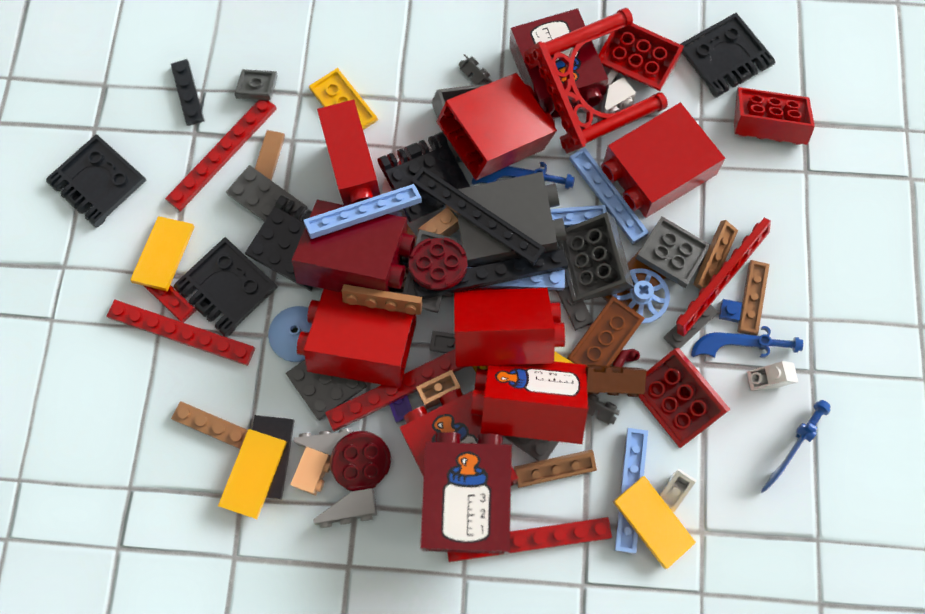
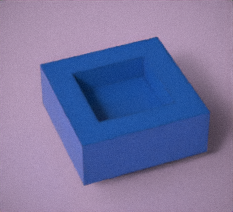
M722 299L719 319L738 323L740 321L742 302Z

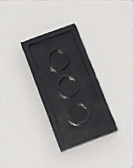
M254 416L252 430L287 442L266 498L282 500L294 419Z

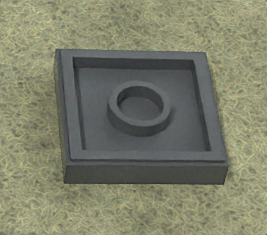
M242 69L235 97L240 99L271 100L277 80V71Z

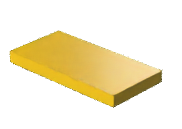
M338 68L309 85L310 91L323 107L354 99L363 130L378 121L377 116Z
M158 216L130 281L134 284L168 291L194 230V225Z
M248 429L218 506L258 519L287 442Z
M645 476L640 477L613 501L664 569H668L696 543Z

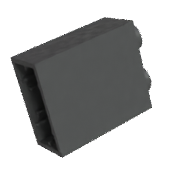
M543 172L458 189L546 248L545 252L558 250L557 242L567 240L563 218L552 220L550 210L551 207L560 206L556 184L545 185ZM457 214L462 247L467 257V267H477L521 258Z

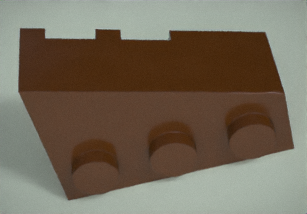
M584 364L586 365L587 393L589 394L607 393V395L619 396V393H626L630 397H639V394H645L646 370L643 368Z

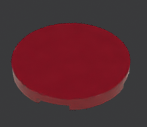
M446 237L444 239H425L418 243L410 253V274L417 284L426 289L435 291L449 289L457 285L466 274V253L462 246L452 239Z
M356 431L344 436L335 445L330 457V469L333 477L342 487L349 491L375 488L385 475L388 474L391 465V454L386 443L378 435L368 431Z

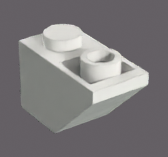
M624 77L609 85L603 113H615L634 103L636 92Z
M781 361L747 371L751 391L779 388L798 383L794 363Z

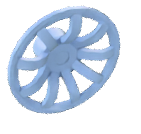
M648 269L629 270L634 288L629 289L630 293L617 296V294H613L612 296L620 301L632 299L628 307L632 309L636 304H639L638 314L643 316L644 305H647L649 311L654 316L645 318L641 324L657 320L665 313L670 301V292L666 282L657 273ZM636 273H644L647 276L644 281H638ZM651 276L656 278L661 284L653 287L649 283ZM663 288L665 299L655 296L654 292ZM651 300L664 304L659 312L655 310Z

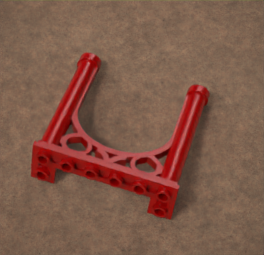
M628 8L620 9L613 15L543 43L540 41L523 52L525 62L529 65L530 70L539 66L540 75L544 78L547 91L554 101L555 110L560 115L562 126L567 134L559 138L566 154L585 147V144L651 113L660 112L668 106L666 96L658 92L618 112L602 113L588 105L577 89L573 65L578 50L582 45L630 26L633 23V16ZM572 48L568 56L561 53L565 50ZM556 59H560L566 64L564 73L558 71L555 64ZM566 77L567 80L564 81L565 85L563 87L560 79ZM569 99H570L573 103L576 102L577 105H575V106L572 108ZM578 109L586 112L585 123L580 122L577 116ZM593 117L603 119L591 125Z

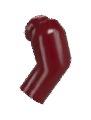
M635 349L622 350L612 366L622 367L625 362L637 361L640 358L639 351Z

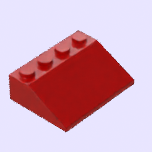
M632 23L630 26L610 33L598 56L602 65L660 91L681 57L684 46Z
M737 88L734 117L735 134L743 137L751 136L758 139H771L777 142L785 141L797 145H808L815 128L809 97Z
M680 348L673 349L646 371L645 394H639V398L679 448H682L731 410Z

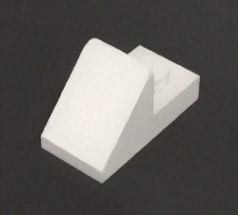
M680 469L672 474L668 484L660 494L672 512L676 511L697 481Z

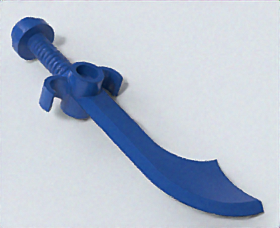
M540 162V167H544V169L538 168L534 171L507 166L478 180H475L473 177L471 183L473 185L477 183L486 184L496 182L503 177L515 178L543 172L544 181L565 184V189L573 188L575 177H572L570 174H567V178L545 174L547 172L546 163Z
M767 326L761 327V330L767 332V334L761 336L714 332L704 335L695 343L691 356L709 355L715 358L716 352L721 347L736 345L765 349L767 353L760 355L761 358H765L770 353L768 346L792 348L794 353H798V351L803 350V340L799 339V337H794L793 341L771 339L769 336L771 330Z
M820 400L814 404L813 407L816 411L807 424L802 423L797 428L796 437L798 440L781 465L772 473L762 488L761 493L767 491L780 477L803 441L806 439L808 442H811L817 434L815 431L818 428L816 424L822 415H828L831 411V406L828 402Z

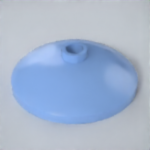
M294 306L281 311L273 319L269 327L268 338L270 346L280 358L286 361L302 362L305 360V356L297 354V342L301 331L310 332L312 323H308L307 307ZM293 328H298L297 332L292 333Z

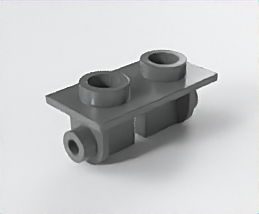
M464 54L467 59L459 62V69L467 77L474 73L470 80L475 85L486 84L487 81L491 83L492 81L488 78L490 74L484 68L480 70L477 67L479 63L472 56L469 58Z
M588 393L587 414L593 416L597 410L599 411L597 419L607 424H614L617 418L614 414L619 415L620 412L617 410V406L610 402L605 404L599 401L598 396Z

